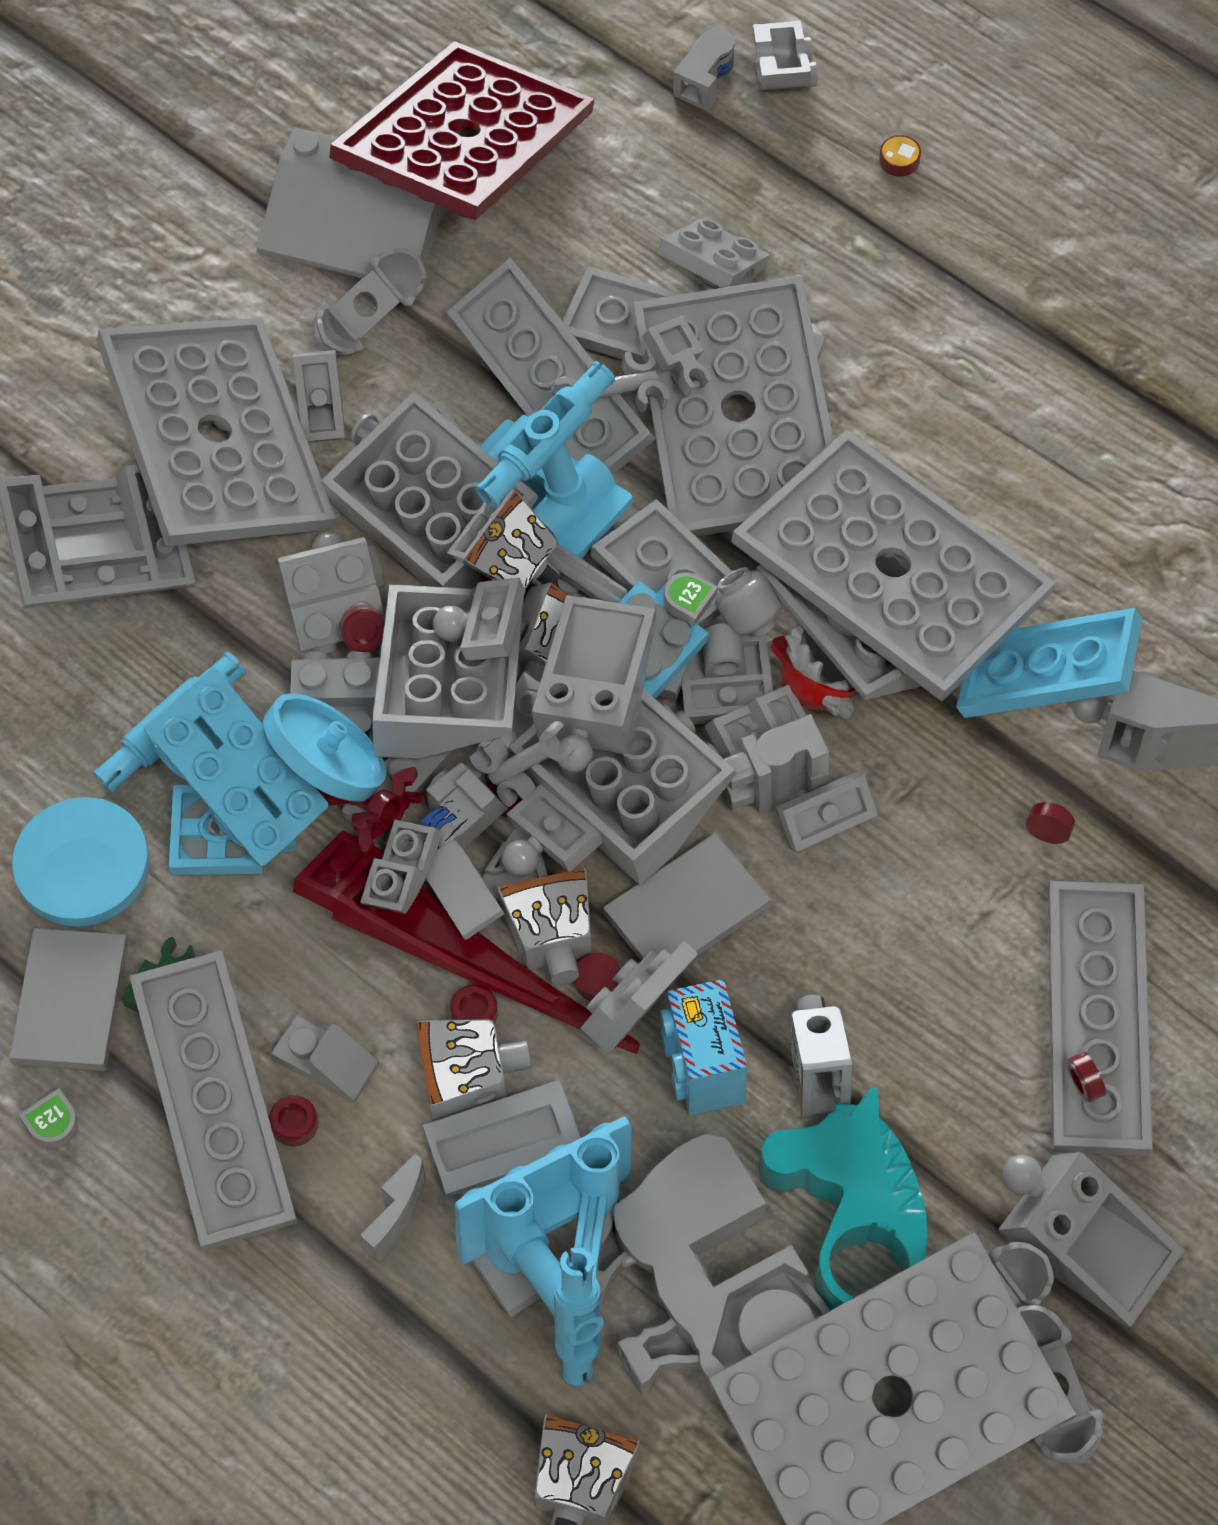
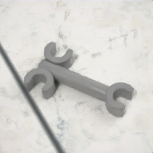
M646 348L643 356L645 364H637L633 360L631 352H625L622 360V369L626 375L615 377V382L598 398L638 390L635 397V405L640 412H645L649 403L648 395L655 396L659 400L661 408H666L670 399V392L668 387L659 381L657 371L654 370L656 359L650 349ZM559 377L553 381L551 392L556 394L561 388L566 386L572 387L576 381L570 377Z
M555 721L542 732L538 743L507 759L508 751L501 740L495 738L485 748L480 746L470 756V760L475 768L488 774L490 781L498 785L497 794L499 799L507 807H510L519 797L525 799L536 788L531 778L522 773L523 771L547 758L555 761L566 760L576 749L578 743L573 741L566 748L561 749L556 733L564 725L561 721Z

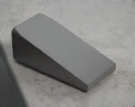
M451 840L436 851L426 879L464 939L467 940L505 913L458 840Z

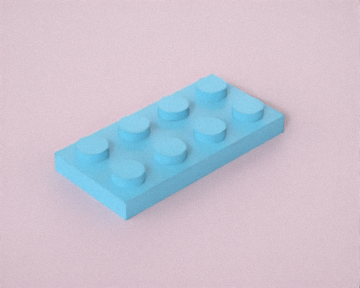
M1136 608L1016 628L962 681L956 708L964 718L1127 693L1130 688L1143 618Z

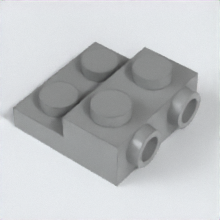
M365 537L278 558L301 651L310 649V652L318 651L328 654L336 650V643L344 641L340 631L342 617L349 609L355 606H371L380 612L385 621L380 593L376 584Z
M352 651L347 655V658L329 659V656L323 652H307L302 656V659H293L291 661L290 694L306 695L335 708L354 722L373 742L372 720L380 658H374L370 652Z
M683 941L671 955L663 949L658 955L651 950L639 964L631 958L613 978L618 986L612 992L604 987L587 1005L586 1008L592 1015L580 1029L610 1054L666 993L698 953Z

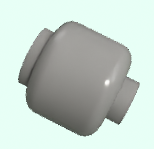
M743 567L721 579L717 585L719 591L715 596L714 602L726 623L736 634L745 635L751 633L754 637L767 633L775 626L776 621L774 618L780 612L782 603L776 596L767 577L761 571H749L747 567Z

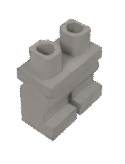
M811 714L762 734L758 740L754 734L741 738L742 752L724 758L736 770V775L723 790L732 810L755 803L760 814L771 810L772 803H783L789 800L796 791L807 788L808 792L829 782V774L827 772L829 771V751Z

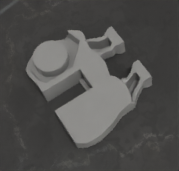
M706 1133L679 1146L651 1170L635 1191L615 1204L605 1217L597 1281L600 1286V1306L604 1304L610 1285L617 1275L626 1267L637 1264L652 1274L658 1299L670 1316L669 1321L644 1329L639 1337H627L618 1342L620 1360L641 1395L651 1389L660 1373L677 1370H701L709 1378L830 1311L828 1305L808 1283L809 1273L792 1245L718 1285H715L698 1255L765 1220L766 1213L764 1198L726 1137Z

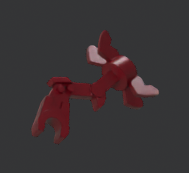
M415 767L402 769L393 774L391 792L383 789L364 801L340 799L316 788L328 802V806L351 804L367 811L353 813L351 818L354 830L358 831V842L362 855L365 857L371 853L375 846L373 840L382 835L384 830H391L394 819L401 821L410 803L418 804L425 800L424 794L421 792L406 791V786H412L418 776Z

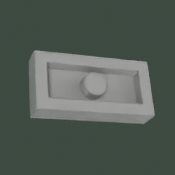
M858 770L776 807L790 848L796 852L878 816L865 774Z

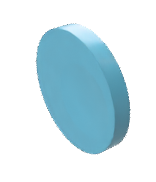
M292 693L278 697L266 712L263 725L271 746L295 773L314 787L340 799L364 801L369 799L385 780V764L382 757L374 756V743L354 722L335 708L315 698Z
M87 797L58 802L37 814L21 832L15 844L12 858L15 882L27 905L46 920L60 925L78 927L107 921L129 907L142 891L150 867L148 845L144 833L135 818L117 804L103 799Z

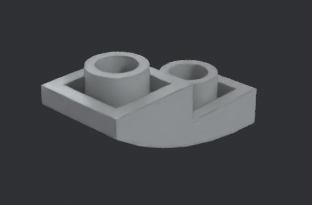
M394 819L383 859H373L360 903L406 914L426 879L438 849L442 832L434 827Z

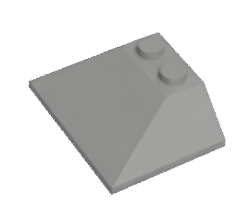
M138 464L125 465L116 478L42 486L40 475L0 479V508L23 608L193 587L196 584L187 545H165Z

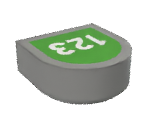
M693 573L676 574L668 580L665 586L663 597L665 608L671 615L694 627L717 595L718 586Z
M60 1088L18 1114L33 1139L43 1147H61L67 1144L77 1132L78 1119L76 1113Z

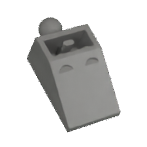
M566 595L532 709L538 740L542 732L555 721H561L564 726L556 733V737L560 741V748H566L573 741L578 743L576 749L566 760L558 761L559 765L565 770L578 772L585 769L592 760L593 749L628 755L640 712L656 619L655 608Z
M1133 670L1129 692L1116 694L1113 703L1108 702L1106 696L1076 700L1071 703L1073 714L1084 723H1095L1101 719L1107 720L1097 757L1138 771L1218 766L1217 698L1161 680L1151 672Z
M1082 1152L1053 1155L1042 1170L1039 1163L1031 1156L1020 1154L1011 1157L1003 1167V1181L1009 1190L1016 1194L1024 1195L998 1230L1011 1243L1023 1242L1038 1248L1048 1256L1054 1278L1125 1327H1131L1185 1250Z

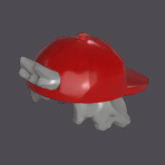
M797 622L796 627L791 629L790 635L775 637L770 643V648L782 662V685H789L800 704L808 709L829 711L834 716L839 714L842 718H850L851 713L854 711L851 697L856 689L802 625Z

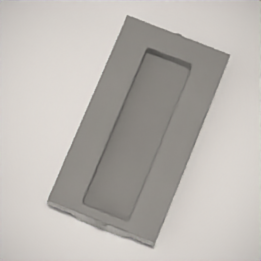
M560 1079L422 1125L432 1155V1163L436 1167L446 1198L495 1182L503 1178L513 1168L527 1166L547 1156L555 1147L562 1144H570L581 1138L574 1120L575 1114L570 1109Z

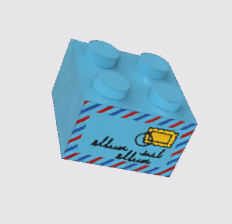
M724 979L667 991V1009L660 1010L663 1028L660 1029V1036L665 1056H671L674 1071L671 1073V1079L676 1100L685 1099L689 1115L744 1104L747 1064Z

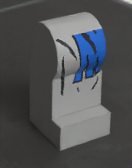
M711 29L700 36L674 71V97L709 112L716 102L718 79L727 75L734 66V38L729 32L722 29Z
M469 769L456 781L459 786L439 804L440 807L430 812L419 823V825L437 828L442 832L438 849L454 839L458 840L463 849H465L508 809Z

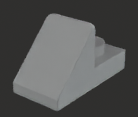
M336 350L293 354L299 417L307 442L345 438L342 390L339 383Z
M297 1015L271 1053L274 1062L354 1104L379 1065L378 1060L340 1026L332 1023L326 1031Z

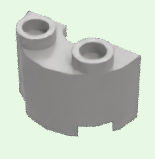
M801 21L753 25V44L756 46L758 64L755 65L759 90L817 86L816 62H809L812 61L811 38L804 37Z

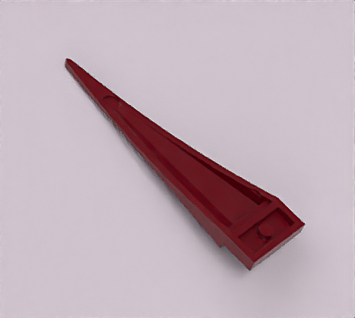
M342 830L295 877L293 892L332 911V919L575 1028L580 1029L592 1015L587 1008L544 981L481 933L477 932L465 940L441 901L424 886L421 887L406 914L360 903L373 859L382 860L384 851L374 846L368 856H363L358 837ZM627 1034L617 1046L638 1054L640 1044L638 1040Z

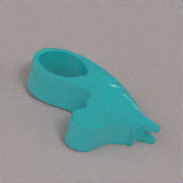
M875 1087L869 1089L859 1105L836 1104L834 1112L830 1113L818 1125L800 1129L779 1130L769 1135L765 1140L759 1162V1175L765 1186L779 1192H787L802 1187L813 1197L832 1202L838 1207L822 1245L815 1273L817 1294L828 1305L830 1311L855 1298L839 1287L830 1269V1261L843 1249L855 1245H866L867 1241L880 1244L890 1250L889 1255L897 1262L901 1272L925 1259L928 1234L922 1192L903 1146L888 1125L879 1118L878 1091Z

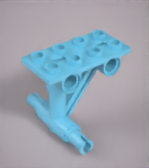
M594 361L572 387L566 386L561 388L540 411L534 412L529 417L522 415L515 423L509 419L505 420L480 447L498 461L499 464L475 487L477 495L486 504L490 502V506L496 508L519 481H522L537 494L538 499L531 507L533 512L555 537L558 544L581 559L634 502L632 494L616 485L610 470L599 459L590 454H585L577 461L570 456L565 443L591 416V405L615 382L613 373L604 364L601 366L598 361Z
M226 652L219 661L207 669L200 677L188 678L163 702L154 707L144 719L122 737V747L98 769L96 768L93 774L98 780H102L101 784L109 792L114 793L116 788L140 767L144 769L151 767L161 758L177 776L185 779L214 813L212 816L213 820L226 836L236 845L244 848L258 865L265 866L328 808V802L313 785L295 773L275 752L267 739L264 725L231 687L236 680L246 674V670L242 665L237 666L236 664L239 661L231 653Z
M622 1117L612 1123L598 1125L590 1134L570 1144H562L555 1147L547 1156L527 1166L515 1167L503 1178L483 1188H474L468 1191L454 1204L457 1256L462 1264H467L487 1254L491 1262L499 1270L506 1273L523 1272L554 1316L555 1350L558 1357L563 1361L562 1377L567 1384L574 1387L584 1386V1373L585 1380L588 1383L592 1380L594 1376L593 1360L600 1351V1331L603 1328L604 1320L600 1315V1286L597 1281L605 1217L611 1208L619 1203V1185L628 1181L631 1177L632 1125L626 1117ZM577 1218L578 1225L574 1248H570L571 1262H569V1254L565 1251L559 1263L548 1248L549 1240L545 1234Z

